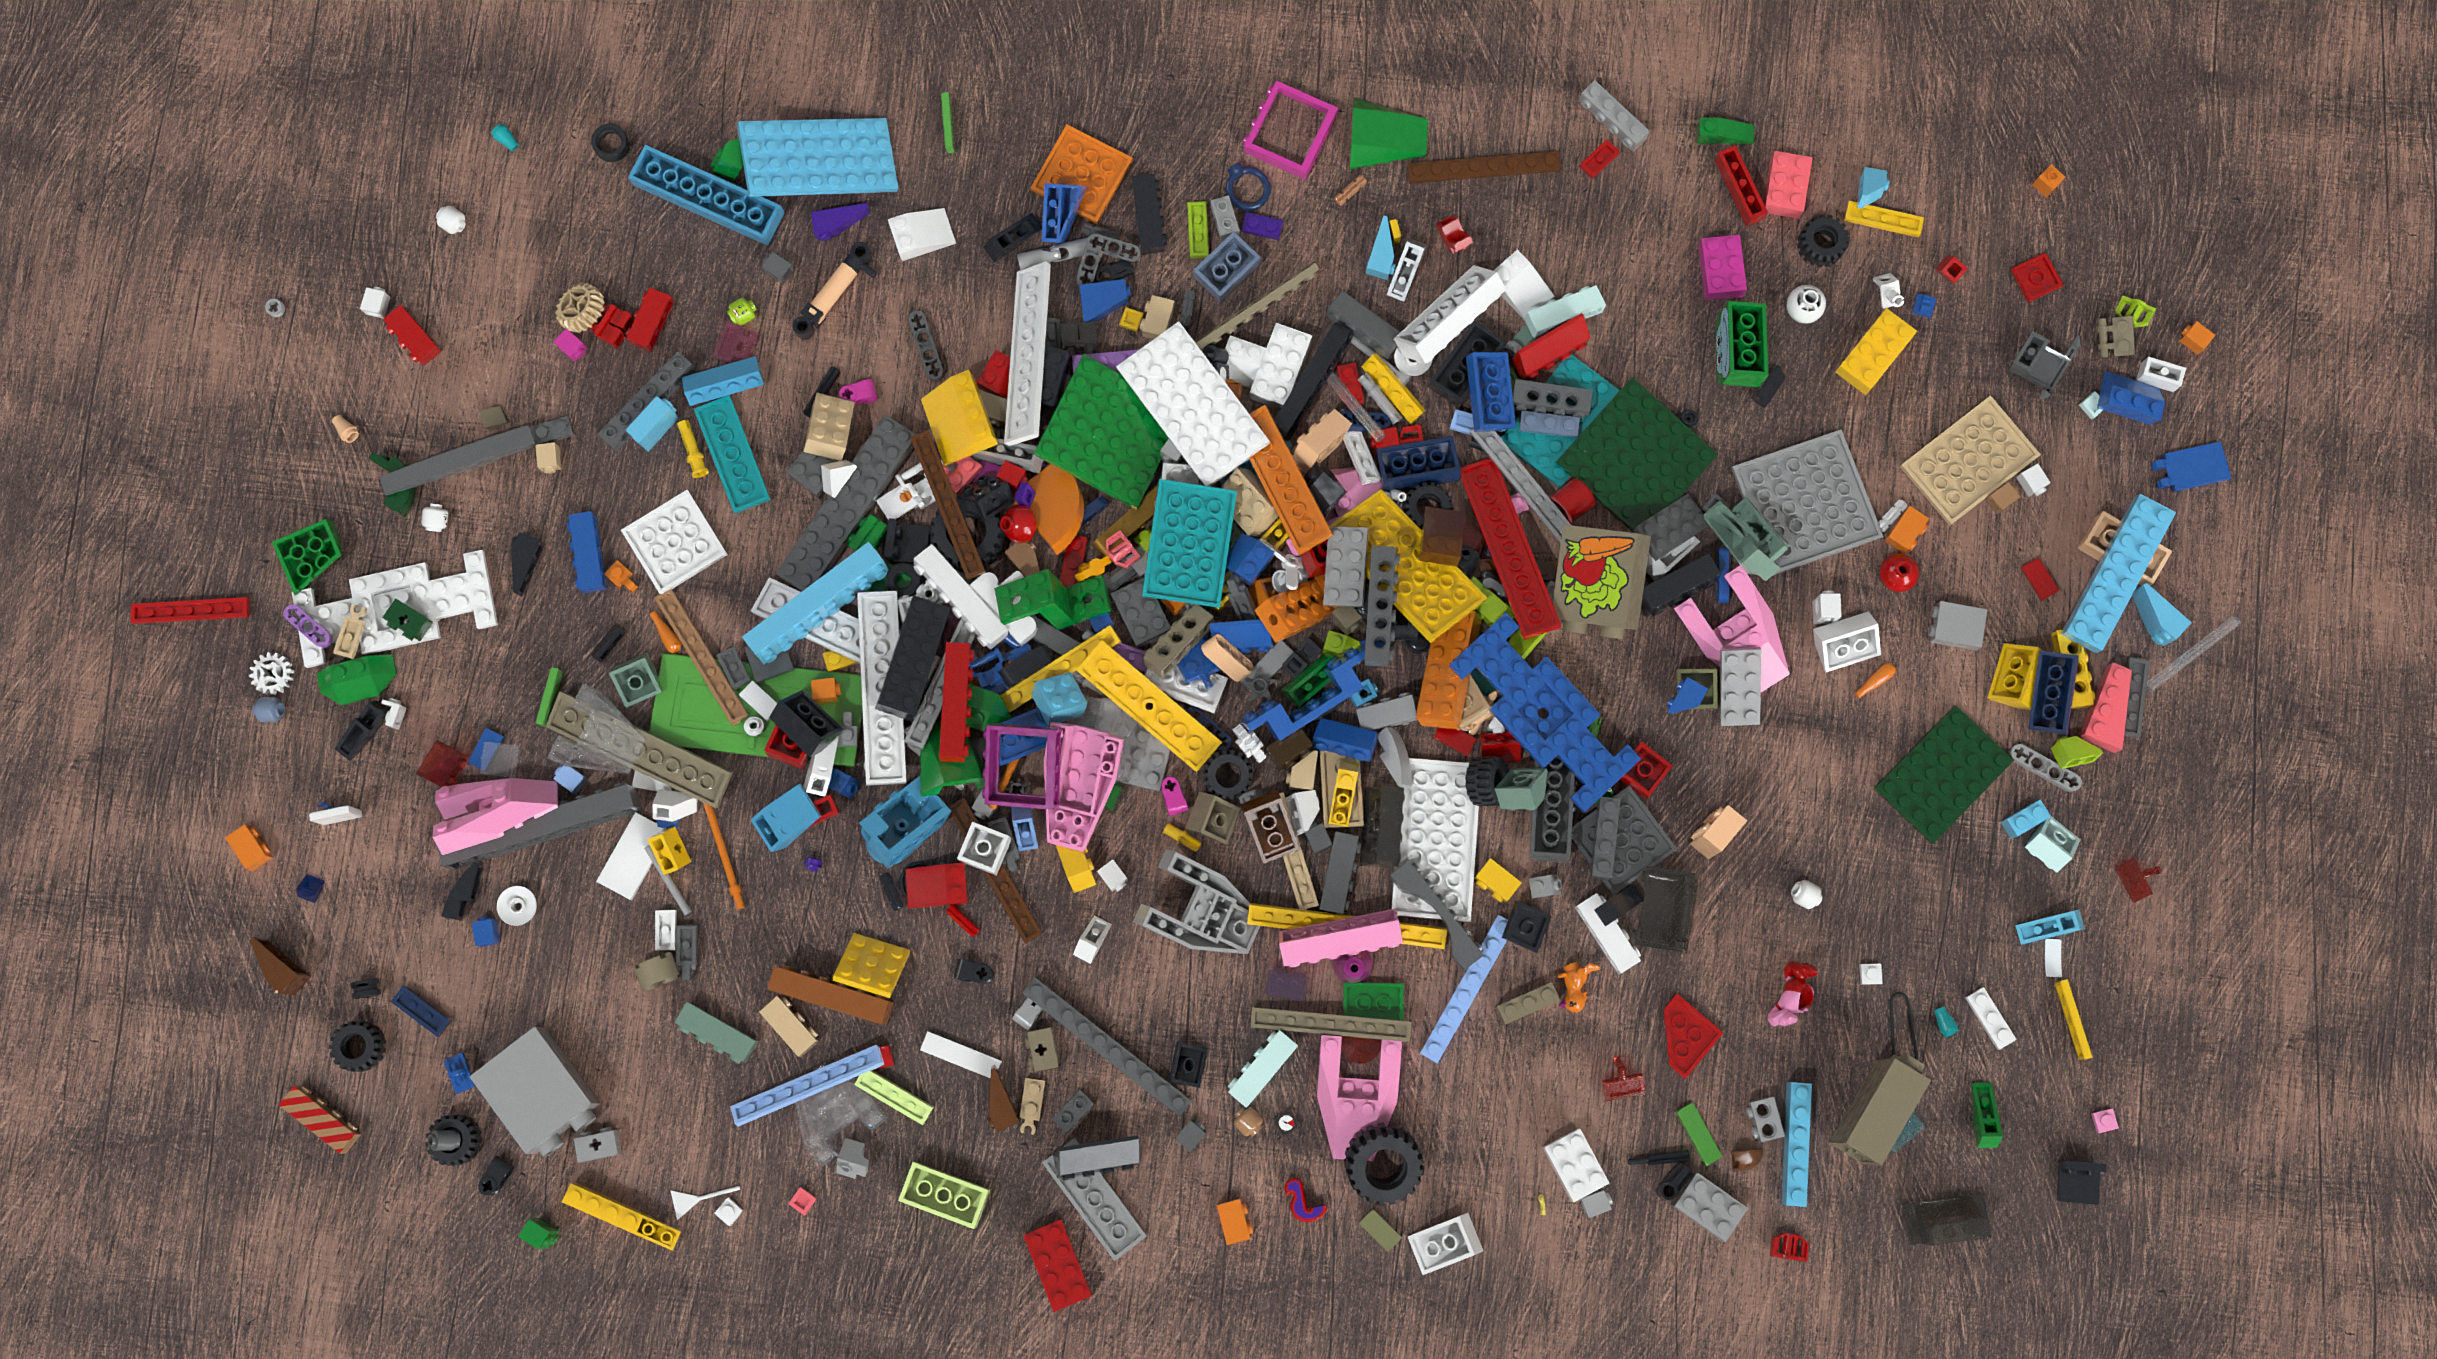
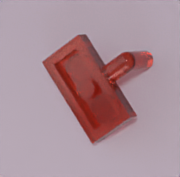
M2134 858L2114 867L2133 903L2153 894L2145 879L2160 874L2162 871L2159 866L2141 872Z
M1615 1057L1613 1061L1618 1070L1619 1077L1602 1080L1606 1102L1646 1094L1643 1074L1626 1075V1068L1621 1058Z

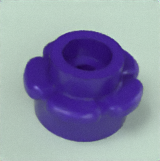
M807 857L806 862H803V864L807 865L806 869L817 872L818 868H822V860Z

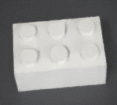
M1577 1128L1542 1147L1571 1202H1576L1609 1184L1581 1129Z

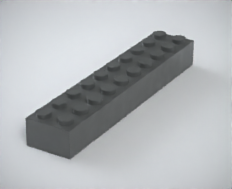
M883 416L852 463L857 466L855 471L835 498L829 495L776 572L780 579L802 592L832 570L847 548L850 535L853 532L857 533L862 518L869 516L877 504L876 500L884 494L895 475L914 450L910 437L916 435L915 433L890 417Z
M624 782L618 783L610 790H606V788L594 791V795L587 796V794L575 797L576 800L568 802V800L558 802V808L536 819L533 816L523 821V826L517 829L513 826L504 831V835L499 838L445 855L441 854L437 846L442 867L456 870L472 865L474 862L485 861L635 814V812H641L643 810L637 789L628 784L625 785Z

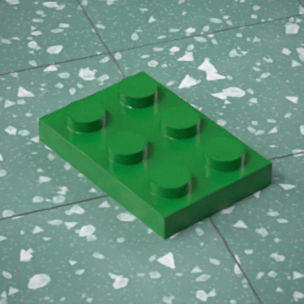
M1343 983V1015L1403 1021L1404 984Z

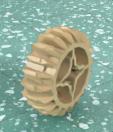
M580 282L578 285L574 284L572 289L568 288V291L563 293L564 296L558 299L560 303L556 305L558 309L555 312L557 315L556 319L561 326L573 333H580L582 330L586 331L588 327L592 328V324L597 322L598 317L602 316L600 313L604 310L603 305L605 302L603 300L604 296L598 288L591 284Z

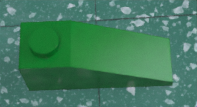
M1699 118L1696 125L1697 144H1754V125L1723 118Z
M1992 1082L1971 1083L1973 1127L1977 1148H1998L2003 1135Z

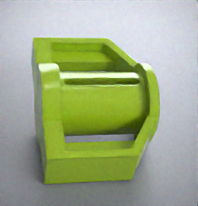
M2122 296L2115 309L2117 317H2123L2121 312L2127 304L2130 307L2125 316H2133L2134 328L2148 326L2156 308L2147 305L2139 299ZM2143 311L2148 312L2143 322H2137Z

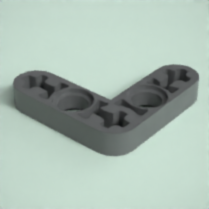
M1099 233L1090 234L1086 241L1077 274L1078 285L1083 284L1080 276H1084L1085 270H1082V266L1086 269H1094L1093 273L1089 271L1088 278L1091 280L1087 281L1086 284L1093 283L1101 253L1133 262L1140 257L1141 250L1139 246ZM1098 237V241L1104 243V239H1107L1105 250L1101 249L1103 245L1097 244L1096 247H1093L1090 239ZM1111 242H1116L1119 245V250L1115 253L1110 252L1108 249V245ZM1122 244L1126 245L1125 249L1131 250L1134 247L1135 252L1138 253L1133 255V258L1129 257L1127 252H1124L1123 256L1119 255L1122 251ZM1088 255H1092L1096 259L1095 264L1092 266L1085 263V257Z

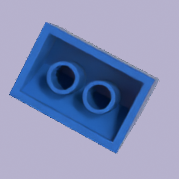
M2105 371L2097 405L2098 409L2148 425L2162 419L2165 401L2159 388Z
M1260 619L1210 623L1211 637L1220 634L1242 654H1249L1250 650H1258L1259 653L1269 652V649H1274V640Z

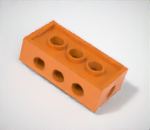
M1312 579L1298 585V588L1295 590L1289 589L1266 599L1254 611L1275 643L1324 622L1332 615V611L1335 609L1333 606L1323 605L1324 591L1316 579Z

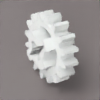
M268 652L267 657L260 655V661L254 660L253 662L256 666L250 667L254 673L250 674L249 677L254 679L251 684L257 686L256 690L260 692L263 690V693L266 695L269 693L276 695L277 690L281 693L284 692V686L289 688L290 685L287 682L288 680L293 681L290 674L294 673V670L289 669L292 663L286 662L288 658L281 657L278 653H275L273 656L272 653ZM268 670L272 671L275 677H272Z
M1240 724L1233 729V732L1238 737L1235 743L1248 758L1252 755L1258 763L1266 758V755L1260 749L1264 745L1253 731L1247 732Z

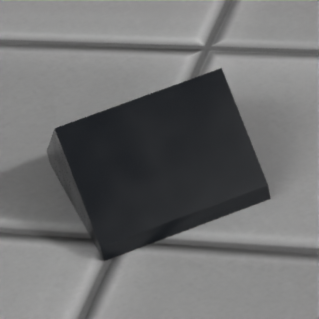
M1176 1042L1168 1082L1200 1088L1207 1048Z

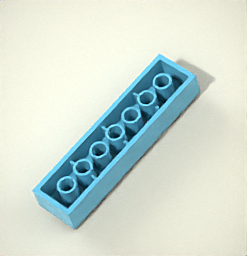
M2142 494L2133 498L2060 635L2095 653L2103 651L2176 514L2175 511Z
M868 542L742 636V638L764 665L771 663L777 658L779 653L789 650L795 641L806 637L809 633L808 631L822 625L824 619L838 613L840 607L844 604L851 603L856 598L857 593L867 591L872 583L883 579L889 569Z

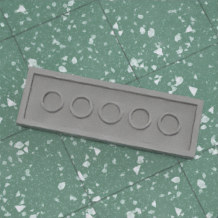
M1074 1138L1063 1147L1079 1145V1143ZM1053 1155L1042 1162L1114 1261L1147 1236L1100 1172H1094L1095 1175L1091 1177H1083L1082 1174L1075 1175V1179L1063 1181V1178H1057Z

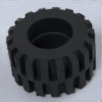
M1822 214L1819 218L1815 216L1806 223L1797 240L1799 241L1797 249H1801L1799 254L1800 256H1805L1803 259L1805 262L1809 260L1811 262L1810 265L1818 264L1817 267L1822 268L1824 264L1825 267H1829L1831 264L1834 265L1842 257L1848 248L1847 244L1850 241V237H1847L1849 231L1844 229L1846 227L1844 223H1839V218L1835 220L1832 219V215L1825 217V214ZM1814 235H1827L1832 240L1833 247L1828 249L1819 247L1814 241Z
M1427 482L1422 483V486L1418 484L1414 490L1411 489L1405 500L1404 513L1421 530L1424 516L1417 510V505L1420 501L1425 499L1433 500L1440 509L1453 510V499L1448 495L1447 489L1443 490V486H1435L1433 482L1430 485H1427Z
M1231 749L1219 750L1207 760L1204 767V782L1208 790L1215 796L1231 800L1242 796L1251 786L1253 770L1250 761L1243 753ZM1227 762L1235 764L1240 771L1239 780L1230 786L1221 784L1216 776L1219 766Z
M1476 757L1470 761L1465 775V787L1467 796H1469V800L1473 805L1500 806L1495 788L1509 772L1508 764H1506L1502 757Z
M350 1021L348 1024H342L340 1026L341 1029L334 1031L335 1037L331 1036L330 1041H333L332 1045H329V1049H332V1053H329L330 1057L335 1058L333 1061L335 1065H340L339 1068L347 1071L363 1072L371 1070V1067L378 1065V1060L382 1061L383 1056H381V1053L386 1052V1048H383L386 1040L381 1038L384 1034L378 1031L379 1028L377 1026H373L369 1022ZM361 1035L366 1042V1049L356 1059L351 1055L349 1046L355 1036Z
M445 1115L441 1119L435 1120V1125H430L429 1127L431 1132L433 1130H451L456 1128L461 1132L463 1142L460 1149L456 1152H451L450 1150L433 1151L429 1147L430 1149L427 1150L428 1154L433 1155L432 1159L439 1161L441 1165L456 1166L470 1162L471 1158L476 1157L477 1154L475 1152L480 1151L481 1148L478 1144L482 1143V1138H479V1135L482 1133L481 1130H477L478 1124L472 1122L473 1119L464 1115ZM430 1132V1133H426V1137H425V1138H428V1136L431 1134V1132Z

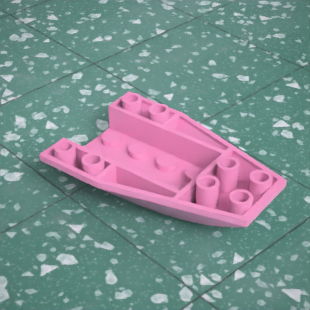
M1050 722V727L1061 728L1059 807L1054 810L1046 809L1047 842L1084 852L1117 779L1124 739L1114 733L1081 725ZM1046 744V750H1045V755H1044L1045 796H1046L1047 744Z

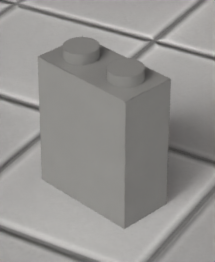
M1940 601L1936 606H1933L1931 617L1934 619L1933 625H1930L1928 636H1931L1930 642L1974 651L1982 648L1987 609Z

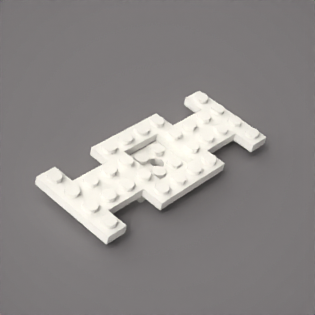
M483 550L463 554L466 573L430 580L428 564L424 562L349 579L352 598L316 606L314 590L312 588L301 590L296 596L292 592L293 603L301 607L331 633L333 637L332 643L337 642L345 616L351 617V605H357V613L361 611L362 606L367 608V614L361 619L366 622L360 640L363 655L439 639L441 636L438 621L446 617L474 611L477 629L498 625L485 552ZM395 598L433 621L421 641L415 638L411 641L402 635L404 631L398 628L395 631L386 625L388 621L382 617ZM296 614V618L298 620L302 619ZM405 619L404 622H405L406 624H408V623H409V620H408V619ZM307 621L303 626L304 630L310 631L313 628V623ZM298 630L304 666L310 668L326 664L324 648L316 646ZM318 632L314 634L320 638V641L325 642L324 636Z

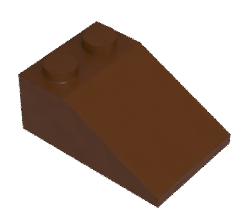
M1425 506L1418 561L1458 566L1462 551L1464 512Z
M1277 790L1240 804L1263 864L1300 850L1284 804Z
M256 937L250 939L265 980L271 985L269 988L278 995L280 993L296 995L311 976L267 939Z

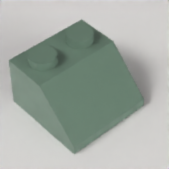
M648 652L618 664L609 671V675L625 707L662 693L656 668Z
M1512 768L1495 788L1500 808L1512 811L1517 809H1527L1529 811L1537 809L1545 797L1547 768Z

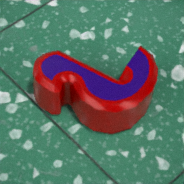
M1294 1177L1286 1181L1284 1186L1285 1194H1293L1290 1211L1294 1218L1301 1222H1313L1322 1218L1326 1213L1327 1205L1307 1208L1302 1181Z

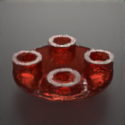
M1342 1036V1052L1347 1059L1354 1063H1368L1380 1051V1039Z

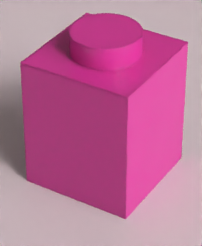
M567 329L553 341L574 362L582 358L587 349Z

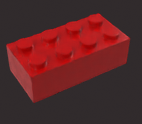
M1063 1219L1023 1235L1053 1312L1093 1295Z

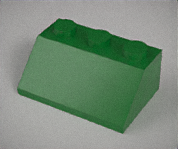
M739 138L727 142L723 148L719 147L710 167H713L712 174L731 182L735 180L743 166Z

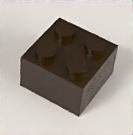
M1302 728L1281 741L1276 740L1266 747V753L1279 772L1283 769L1286 772L1295 765L1296 760L1299 758L1302 760L1310 754L1313 744Z

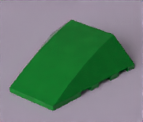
M1354 97L1350 170L1363 166L1370 167L1379 163L1387 164L1396 160L1403 161L1426 156L1428 119Z
M936 721L924 749L921 750L920 797L939 794L943 786L975 782L977 789L984 788L983 769L985 765L969 737H966V744H969V756H965V762L940 761L941 721Z

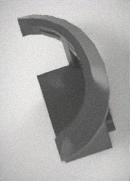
M2032 331L2009 371L2044 389L2038 398L2039 400L2048 398L2081 345L2079 335L2075 338L2066 355H2063L2047 346L2050 340Z

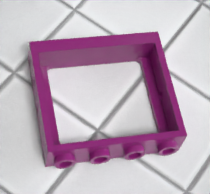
M1002 723L986 725L984 730L986 747L983 751V757L986 759L983 769L985 787L982 791V797L985 799L984 804L1050 810L1059 807L1061 728ZM1001 734L1047 737L1046 796L999 791Z

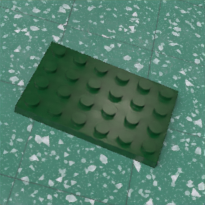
M1955 705L1879 782L1874 790L1930 844H1934L2014 760Z

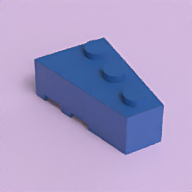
M1044 183L1042 242H1066L1087 186Z

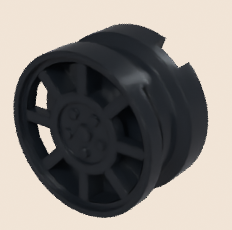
M379 978L350 983L351 989L354 992L352 993V998L360 999L381 995V989H378V984H380Z

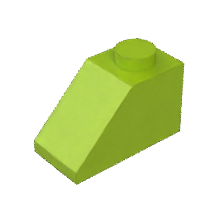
M1329 630L1323 653L1326 652L1340 658L1344 656V651L1351 647L1355 649L1360 643L1347 635Z
M2063 736L2057 739V743L2051 748L2060 769L2095 762L2103 754L2100 748L2077 736L2069 738Z

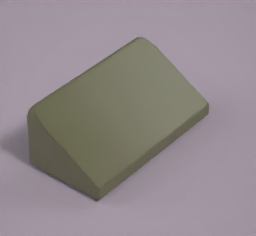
M1373 1208L1359 1222L1387 1252L1402 1239Z

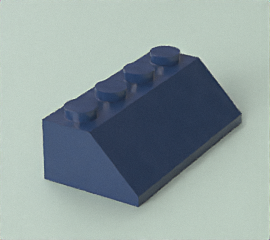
M1453 436L1376 449L1383 491L1413 489L1418 484L1422 486V483L1427 482V485H1430L1431 482L1437 485L1460 481V466Z
M2039 650L2028 729L2068 735L2079 655Z

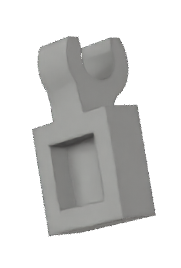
M844 712V726H841L844 730L839 735L837 746L858 747V726H853L852 712Z

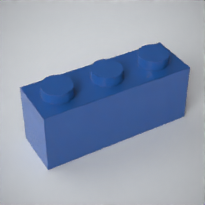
M1320 718L1313 736L1314 748L1370 762L1377 745V732Z

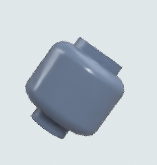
M261 697L253 705V714L260 722H277L285 713L283 702L276 697Z

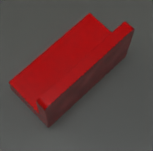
M1509 731L1496 734H1479L1481 757H1502L1506 762L1521 761V744Z

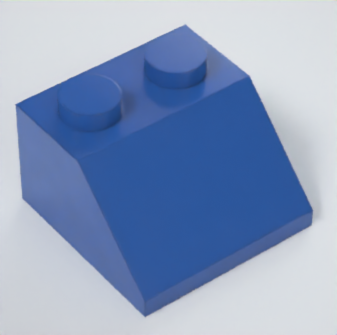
M1242 533L1228 552L1226 570L1233 575L1237 574L1241 581L1252 587L1273 559L1274 551L1259 540Z

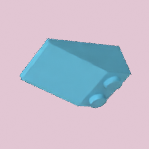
M2144 583L2133 592L2132 597L2146 630L2156 644L2165 646L2171 643L2192 623L2148 583Z

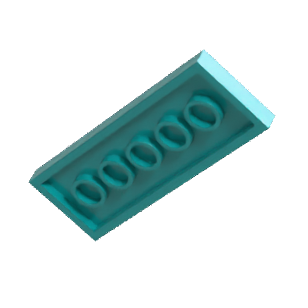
M727 395L694 408L734 514L770 501L771 498L731 396Z

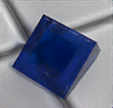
M306 874L296 888L297 896L315 903L325 881Z

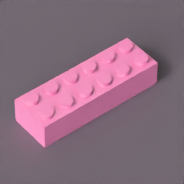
M1397 909L1279 931V945L1284 966L1289 965V967H1296L1304 962L1317 963L1320 959L1324 958L1337 959L1340 955L1344 954L1353 956L1365 950L1373 952L1385 946L1394 948L1403 943Z

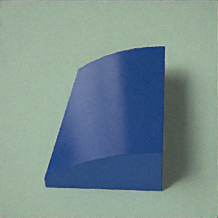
M1472 352L1466 356L1474 432L1515 429L1516 423L1508 352Z

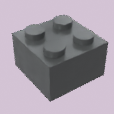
M803 450L786 473L791 479L821 500L825 495L821 465L836 461L806 453Z

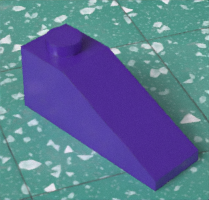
M868 204L811 212L816 239L827 241L844 232L870 214Z

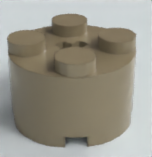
M671 951L633 966L641 989L644 988L645 991L659 987V982L661 981L665 984L679 979V971Z

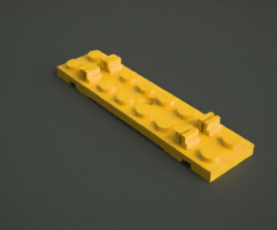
M1103 640L1100 641L1077 668V671L1181 758L1194 771L1197 772L1222 743V741ZM1146 703H1152L1153 708L1147 710L1145 707Z

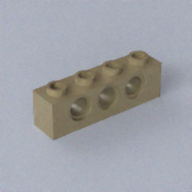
M1194 604L1193 607H1189L1184 612V616L1179 621H1175L1166 634L1160 636L1157 644L1145 652L1143 657L1145 666L1163 679L1210 631V623H1215L1214 616L1200 605ZM1188 625H1195L1193 628H1187ZM1176 638H1181V639H1182V640L1179 641V642H1175V641H1174ZM1162 652H1169L1165 656L1160 655Z

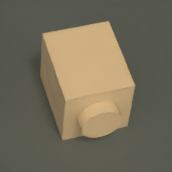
M555 442L536 445L537 467L542 472L550 474L562 469L560 447Z

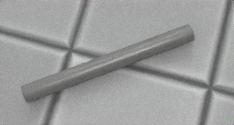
M650 845L644 848L683 914H689L692 911L669 873L663 875Z

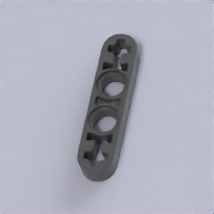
M913 311L909 315L908 320L925 372L929 380L939 382L944 377V370L926 317L921 311ZM917 316L921 319L920 324L922 328L918 329L916 322H913ZM926 333L929 338L926 342H920L918 336ZM926 351L934 352L935 355L931 360L924 358ZM931 364H934L936 370L939 371L936 377L931 374L933 373Z

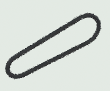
M1895 993L1891 996L1889 1002L1892 1056L1893 1054L1895 1055L1892 1002L1896 996H1902L1905 998L1907 1003L1911 1033L1915 1050V1059L1918 1060V1050L1909 999L1903 993Z

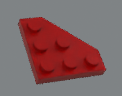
M1675 994L1663 1008L1668 1064L1683 1079H1686L1722 1036L1723 1032L1681 996Z

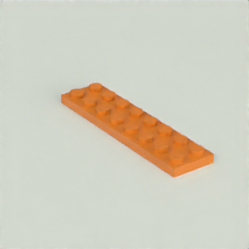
M1263 405L1249 415L1270 443L1249 459L1297 553L1301 555L1334 535L1266 405Z

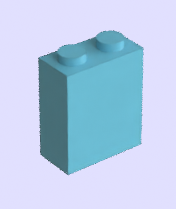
M656 396L630 424L626 432L649 452L679 419L675 414L677 410L667 399L663 398L661 400Z

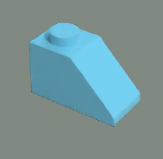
M1864 167L1859 180L1857 208L1861 209L1880 199L1884 190H1888L1890 180L1887 179V171Z

